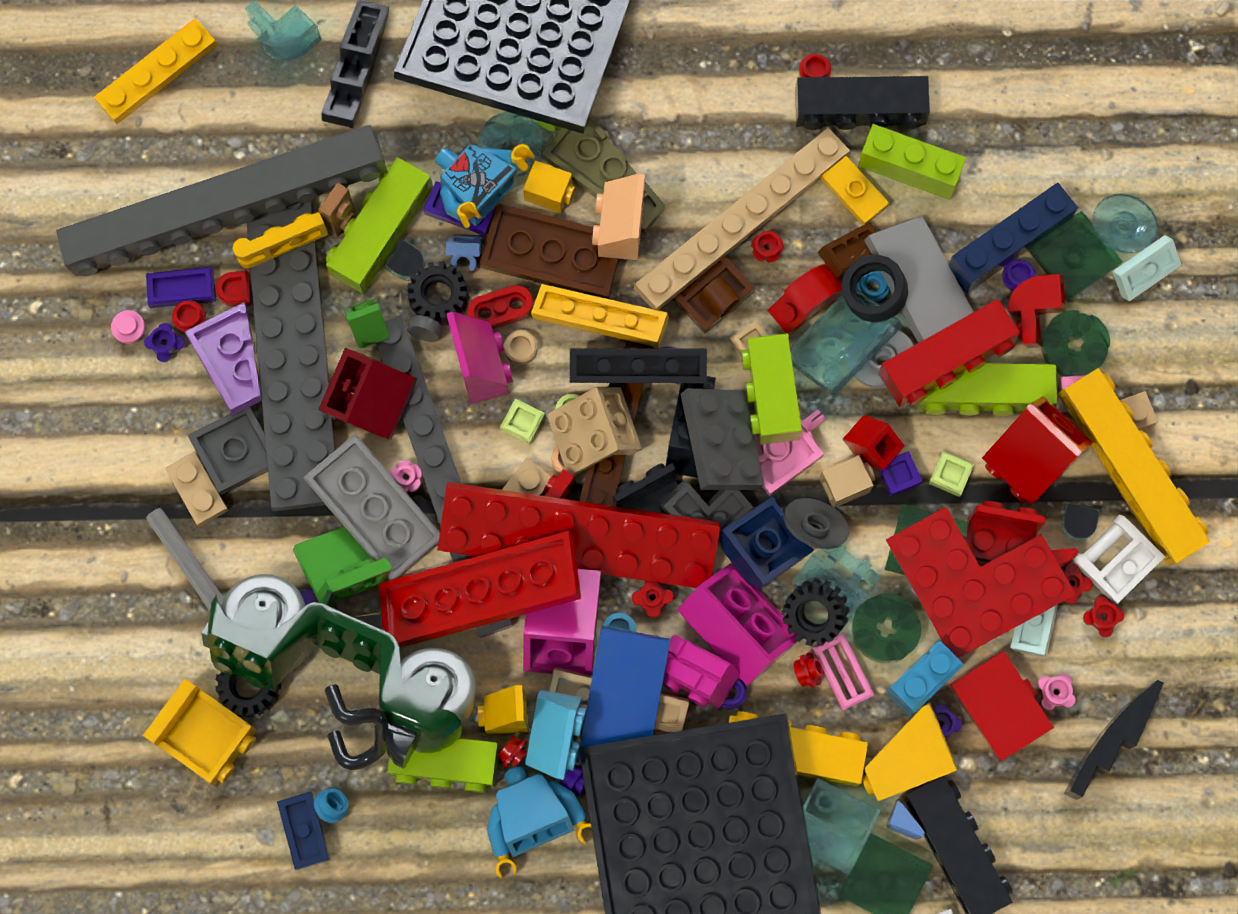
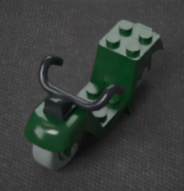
M260 574L239 581L228 591L221 607L217 594L211 601L209 621L201 633L203 646L210 649L211 662L220 672L228 675L234 673L245 678L247 683L256 688L274 689L317 648H321L330 657H341L352 662L355 667L362 671H373L380 674L379 709L363 708L350 711L345 706L338 685H330L324 690L332 713L342 724L351 726L374 723V745L357 756H350L348 754L340 731H333L327 735L333 755L338 764L343 768L359 770L378 761L387 750V754L394 764L404 769L415 751L418 753L439 752L451 746L460 738L462 724L470 716L475 704L476 681L468 663L454 652L441 648H426L413 652L400 662V650L395 638L386 631L335 610V596L332 591L327 590L322 603L313 602L305 606L304 599L299 590L288 580L275 575Z

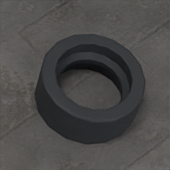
M878 254L863 256L854 261L845 271L841 283L842 296L851 312L861 320L872 323L887 321L896 316L905 306L908 297V283L899 265L889 257ZM870 272H886L894 281L895 289L893 295L888 301L879 306L869 307L862 304L856 297L855 290L859 280Z

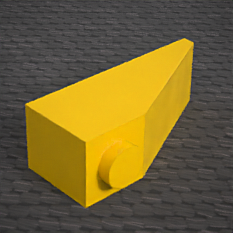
M514 685L483 696L484 705L478 706L479 727L485 726L487 735L529 733L527 697L522 685Z

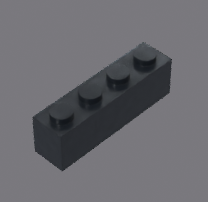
M928 76L798 77L795 87L796 127L818 130L823 128V126H837L838 129L849 130L856 126H869L871 128L872 124L883 128H887L889 125H902L906 129L919 128L921 125H926L930 114Z
M569 348V382L707 383V349Z
M945 776L939 777L903 796L914 819L923 829V836L965 914H993L1013 903L1009 896L1013 894V890L1003 874L998 876L992 863L996 862L995 856L988 844H981L975 833V831L979 830L978 825L969 811L964 813L958 802L962 798L952 779L947 781Z

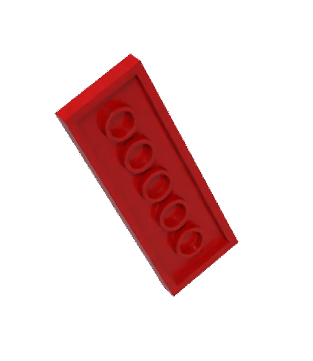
M565 531L380 583L382 629L395 638L399 648L579 600L581 599L574 537L569 531Z

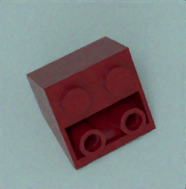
M345 347L318 410L348 424L391 440L418 378Z

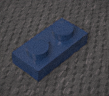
M310 791L277 801L295 870L330 861L320 818L314 809L313 793Z

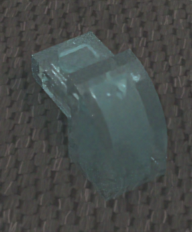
M255 0L245 8L249 17L247 24L258 36L257 40L262 52L273 59L283 61L297 59L322 40L318 26L297 5L292 7L277 21Z

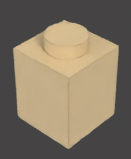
M858 455L823 470L819 479L833 508H836L870 493L875 476L869 463H863Z

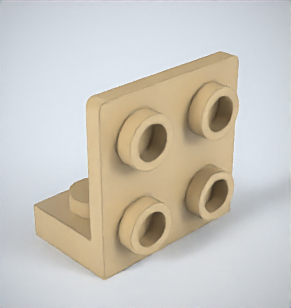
M595 387L548 413V420L565 469L572 475H576L611 455H633L642 450L621 387Z

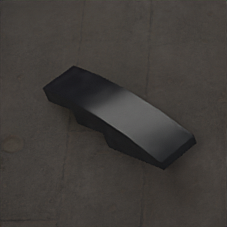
M363 0L357 1L339 47L340 56L330 79L331 89L321 112L323 122L349 128L354 127L373 72L389 14V6Z
M1156 680L1128 702L1100 732L1080 761L1064 792L1065 795L1075 800L1082 798L1094 771L1102 775L1110 772L1121 746L1127 749L1137 746L1162 689L1163 682Z

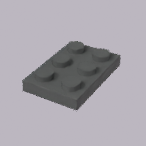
M688 388L682 392L681 399L700 489L758 490L764 486L744 390Z

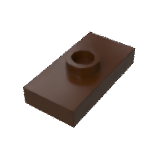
M868 222L823 246L818 251V254L838 279L845 274V271L854 261L863 256L872 255L865 239L868 235L876 233V231Z

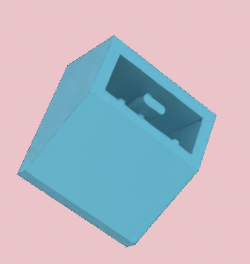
M540 690L536 701L526 765L561 780H564L567 770H574L580 742H575L574 738L575 736H580L586 714V708L580 707L582 697Z

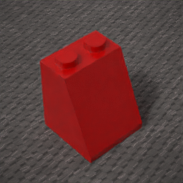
M1042 396L1032 402L985 453L982 459L987 463L985 468L997 479L1003 478L1011 486L1010 492L1022 503L1027 501L1032 505L1093 442L1050 401Z

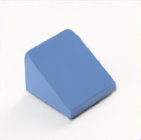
M897 800L888 818L887 829L914 840L922 838L924 835L923 829L905 806Z

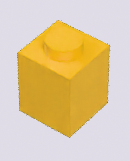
M536 160L523 188L524 201L560 214L565 204H571L576 191V186H573L572 173Z

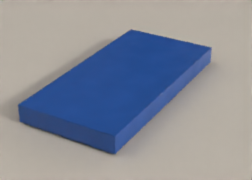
M607 626L601 627L580 748L653 736L671 639ZM580 753L578 754L577 763H581Z

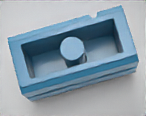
M939 640L886 693L906 715L911 717L964 665Z

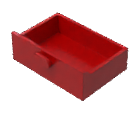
M1004 651L950 685L999 762L1054 728L1035 699L1039 696L1028 678L1023 681Z

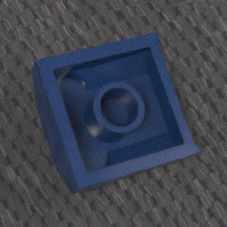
M774 497L754 508L719 533L723 552L749 585L758 589L768 586L775 578L814 551L812 547L797 539L788 530L784 522V512L775 502L776 499Z

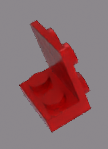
M985 501L982 505H977L967 518L964 539L977 561L989 562L1035 537L1038 531L1045 525L1046 517L1037 515L1038 511L1034 509L1017 508V511L1003 509V505L1000 503Z

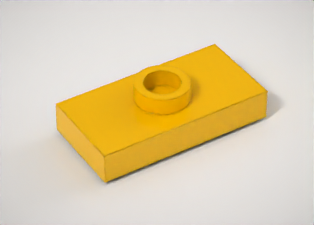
M847 156L821 175L820 180L862 225L872 221L889 206L886 198Z

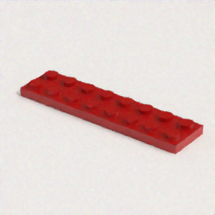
M447 482L437 551L480 556L569 531L574 537L578 569L601 571L603 575L697 588L712 576L720 522Z

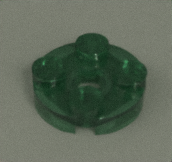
M1068 310L1056 315L1049 322L1041 336V350L1047 364L1056 365V371L1061 377L1085 376L1100 368L1108 354V348L1110 347V336L1107 328L1098 317L1092 314L1089 316L1085 313H1079V310ZM1073 336L1075 340L1081 339L1083 341L1080 347L1081 351L1076 352L1068 347L1069 337Z
M890 593L879 594L863 602L855 612L851 625L855 647L865 657L878 663L899 662L904 659L917 646L922 631L920 619H918L912 604L905 598ZM887 619L892 621L891 627L896 629L894 635L888 634L887 637H883L880 635L881 631L877 629V623L883 624Z

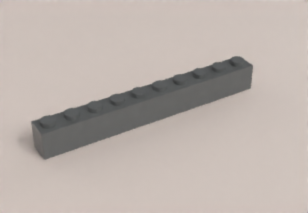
M367 125L57 229L56 233L65 266L75 276H90L95 274L100 268L109 265H123L130 258L139 255H152L159 252L160 248L172 244L182 245L188 243L193 237L202 234L218 233L225 226L234 223H248L255 216L264 213H278L284 210L286 206L297 202H311L318 195L331 192L337 183L348 188L349 185L360 181L370 182L376 180L381 174L387 173L388 170L378 137L372 126Z

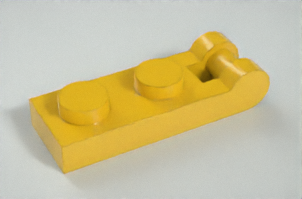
M319 212L314 214L306 213L297 217L293 223L284 227H272L266 230L263 236L251 241L246 238L236 240L233 244V252L242 267L252 268L328 235V232Z

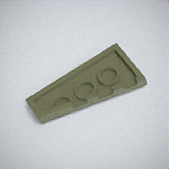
M590 117L584 134L562 128L541 153L542 159L553 167L572 173V181L596 199L597 193H604L605 182L637 174L629 165L626 157L620 150L618 151L607 138L606 133ZM646 182L641 232L644 234L665 210V204Z

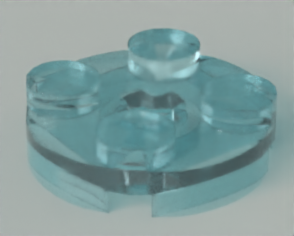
M503 112L491 117L485 123L486 126L478 137L479 148L503 149L502 146L506 145V139L512 138L513 142L526 144L535 155L534 159L528 158L525 160L528 165L526 171L520 170L518 166L515 167L517 169V177L529 173L535 160L541 162V153L544 149L543 136L539 126L532 119L530 121L526 117Z

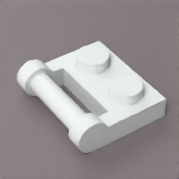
M1118 515L1111 522L1112 527L1083 555L1078 554L1071 561V563H1075L1079 567V572L1090 578L1092 583L1115 605L1165 558L1122 515ZM1122 535L1125 536L1130 543L1099 571L1093 563Z

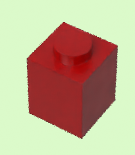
M863 415L842 439L855 456H860L863 463L868 462L870 466L884 470L905 447L888 423Z

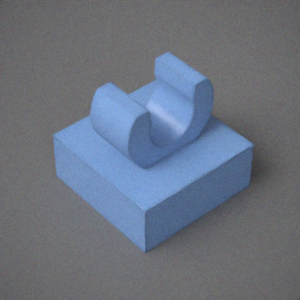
M449 235L446 241V255H453L451 265L455 266L457 270L458 259L466 257L470 261V270H474L477 264V257L480 256L482 251V237Z

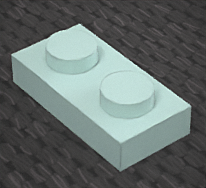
M1164 235L1112 272L1121 296L1130 302L1182 264L1173 239Z
M1058 605L1015 627L1011 650L1046 658Z

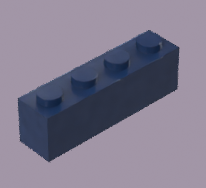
M1057 182L954 254L948 265L957 282L966 294L1002 270L1010 261L1016 260L1069 223L1075 215L1078 206Z

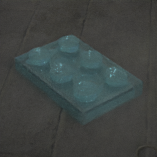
M855 288L856 297L862 304L869 307L879 306ZM841 296L790 347L792 366L834 397L902 328L901 321L895 316L887 321L875 323L861 320L851 312L844 297Z

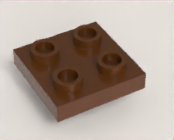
M723 257L674 297L673 300L700 330L706 334L753 294L755 288L726 257Z

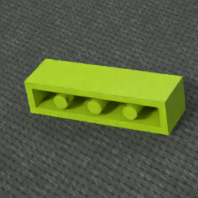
M396 157L392 165H386L388 172L380 175L379 185L374 192L369 191L361 205L363 209L356 219L352 218L347 223L344 229L345 236L339 246L334 245L326 257V267L329 274L362 294L365 293L433 188L430 175Z
M986 363L973 373H969L967 370L956 376L958 379L944 389L940 390L937 386L928 391V397L917 404V410H926V414L941 415L945 414L946 410L959 411V414L967 416L977 415L980 411H993V415L1010 416L1014 412H1023L1032 402L1042 396L1056 406V365Z

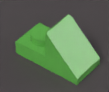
M376 298L345 309L347 320L359 348H365L390 338Z

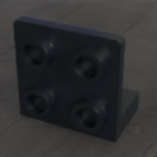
M663 463L658 464L645 473L646 478L637 483L630 480L615 490L617 493L613 496V506L667 514L659 504L678 486L675 481L676 468L673 463L666 467Z

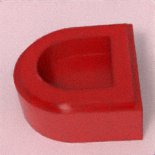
M248 270L228 272L218 279L216 293L223 304L230 307H235L245 302L246 306L252 305L250 274Z

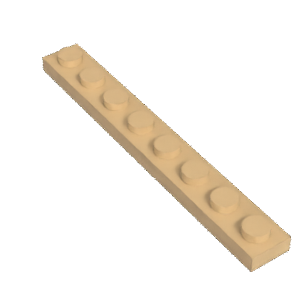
M827 128L634 284L633 289L652 309L660 310L817 182L821 175L842 158L848 156L850 150Z

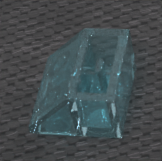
M817 778L803 803L812 860L846 877L850 874L881 811Z

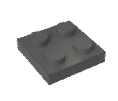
M250 407L233 416L230 413L188 434L192 446L220 496L268 472L265 434Z

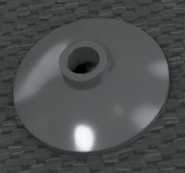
M811 498L796 499L789 503L784 511V522L788 530L807 545L820 549H834L842 546L847 541L850 533L847 520L836 508L823 501Z

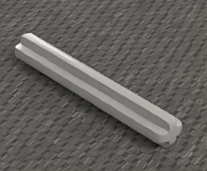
M158 508L148 514L146 517L148 523L209 611L211 601L216 594L221 607L224 597L165 512Z

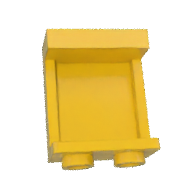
M184 679L143 736L205 779L206 782L216 787L219 782L225 783L235 770L233 763L239 754L245 755L256 741V737L253 735L257 729L187 679Z

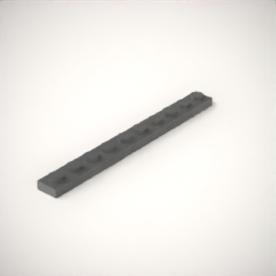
M401 315L385 321L390 338L376 344L383 363L418 378L402 418L441 526L447 482L461 484ZM450 552L453 563L476 557ZM510 619L476 627L481 639L511 628L512 624Z

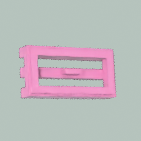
M844 633L835 637L829 643L826 641L824 645L812 648L842 711L874 696ZM837 644H840L863 691L860 695L857 694L834 647ZM827 649L851 699L846 700L822 651Z

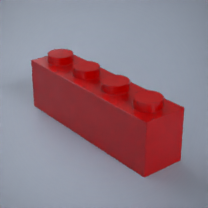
M996 299L883 362L878 374L899 407L907 403L913 406L927 398V392L938 386L941 390L953 384L958 379L956 376L966 370L969 373L977 371L986 364L985 359L996 354L997 357H1001L1010 352L1015 347L1014 343L1020 332L1000 301Z

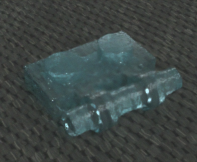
M845 545L834 549H821L828 554L827 558L823 561L812 553L792 583L800 586L804 581L809 580L811 583L814 579H820L821 584L826 580L832 582L830 588L833 590L838 586L841 589L838 595L840 597L845 595L848 600L844 604L849 606V613L846 616L848 617V623L869 594L858 586L863 579L874 587L881 576L871 569L872 565L865 560L861 562L847 552ZM837 561L853 572L850 579L833 568Z

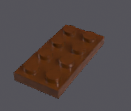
M498 203L480 260V268L608 299L619 258L598 257V245H592L593 227Z

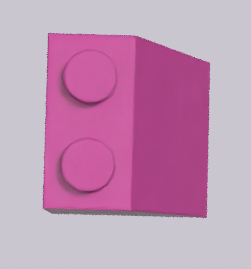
M578 569L581 599L526 614L523 632V671L553 674L554 668L558 667L592 676L601 571Z

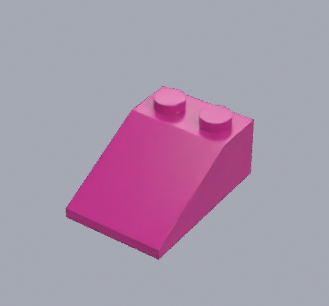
M456 312L446 313L470 404L509 394L507 384L513 382L509 364H502L499 352L505 351L500 331L493 333L490 322Z

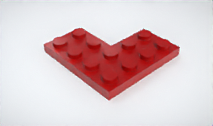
M944 507L886 539L943 644L957 658L1076 595L1042 534L979 566L948 508Z

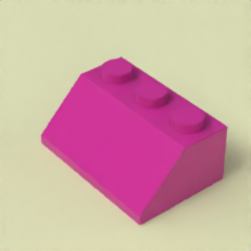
M732 563L700 584L677 609L686 622L708 643L709 647L738 670V678L747 686L767 671L798 642L795 640L798 634L795 631L791 635L789 634L787 629L790 624L783 623L784 616L758 588L749 585Z

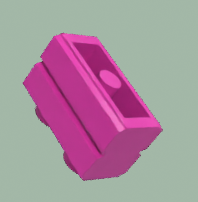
M673 635L670 641L662 685L675 693L680 688L689 692L688 698L703 708H706L708 703L717 708L721 707L728 695L729 689H732L739 677L738 670L728 661L677 635Z

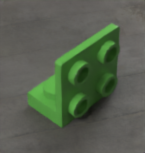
M345 527L301 542L293 547V552L319 603H322L327 590L333 592L335 602L376 587L383 583L392 570L386 557L374 562L373 558H370Z

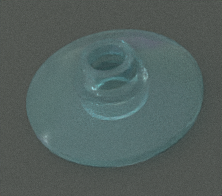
M1127 194L1108 196L1099 202L1093 213L1092 223L1096 235L1106 246L1121 253L1141 252L1150 246L1157 236L1158 222L1154 212L1145 202L1137 197Z

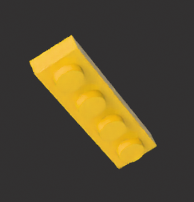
M194 18L94 96V98L117 125L218 46L216 40Z
M541 284L531 312L533 319L657 348L660 347L669 320L667 312Z

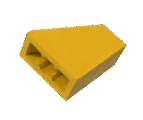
M930 702L924 704L865 766L866 774L862 776L863 784L868 795L875 794L877 801L957 771L956 763Z

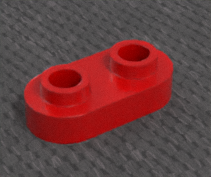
M514 285L474 298L468 306L467 313L469 317L490 322L492 329L526 319L532 312L533 300L526 288ZM514 301H520L523 304L518 310L512 309L510 306ZM482 311H489L491 316L484 320L479 317V314Z

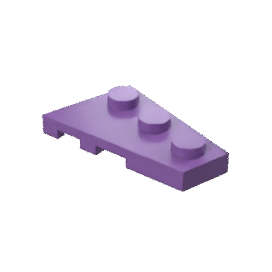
M245 302L185 331L188 341L232 416L262 401Z

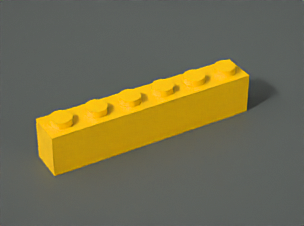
M1097 368L1057 393L1080 431L1093 442L1091 448L1153 545L1165 556L1163 560L1166 565L1177 564L1210 543L1207 534H1209L1204 522L1199 517H1194L1188 508L1190 502L1184 491L1180 488L1176 489L1170 480L1171 472L1162 459H1157L1151 448L1153 445L1148 435L1143 430L1139 431L1132 420L1134 415L1128 404L1124 401L1120 402L1114 392L1116 389L1115 384L1110 376L1105 372L1102 373Z

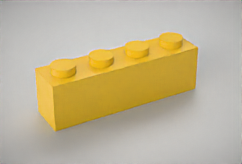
M738 711L737 716H729L728 723L755 719L758 715ZM789 721L797 774L799 776L858 787L861 784L868 742L860 741V735L849 732H840L839 737L826 734V729L819 726L806 725L805 730L792 728V722Z

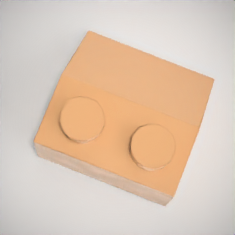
M635 174L605 182L604 193H597L595 213L601 214L600 225H594L592 245H598V257L638 260L644 206L645 174Z

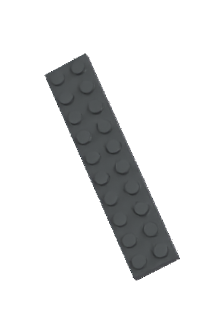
M312 201L288 205L278 213H264L255 216L252 221L246 223L248 240L251 241L263 236L264 232L272 227L289 225L300 215L306 213L313 214ZM315 240L250 268L270 499L273 512L325 505L303 477L336 450L333 416L318 410L329 386V373Z

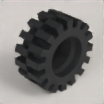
M439 261V265L434 266V262H429V267L424 269L423 266L417 268L419 273L411 275V283H408L407 296L411 309L416 315L430 317L443 326L442 322H448L446 313L456 312L462 314V310H466L469 293L463 274L460 271L457 272L455 266L450 264L447 267L445 262ZM434 283L446 284L451 290L449 300L441 305L429 303L425 298V293L430 285Z
M814 579L811 583L807 580L800 586L798 585L787 597L786 604L782 610V613H786L783 617V623L790 624L787 629L790 635L794 631L798 634L795 638L798 642L804 638L806 639L805 645L812 646L814 642H817V646H822L826 641L828 643L833 641L847 623L848 617L846 616L849 613V606L844 604L848 600L845 595L842 597L838 595L841 591L838 586L834 590L830 588L832 582L826 580L821 584L820 579ZM809 601L822 603L828 612L827 621L822 624H814L809 621L804 614L805 603Z
M222 672L220 675L216 674L215 680L218 682V686H215V689L219 694V700L226 708L237 715H244L246 717H253L256 714L258 716L262 715L264 710H270L274 706L272 703L274 700H278L280 696L278 691L281 689V682L272 690L263 687L253 697H241L236 691L238 675L234 673L228 675Z

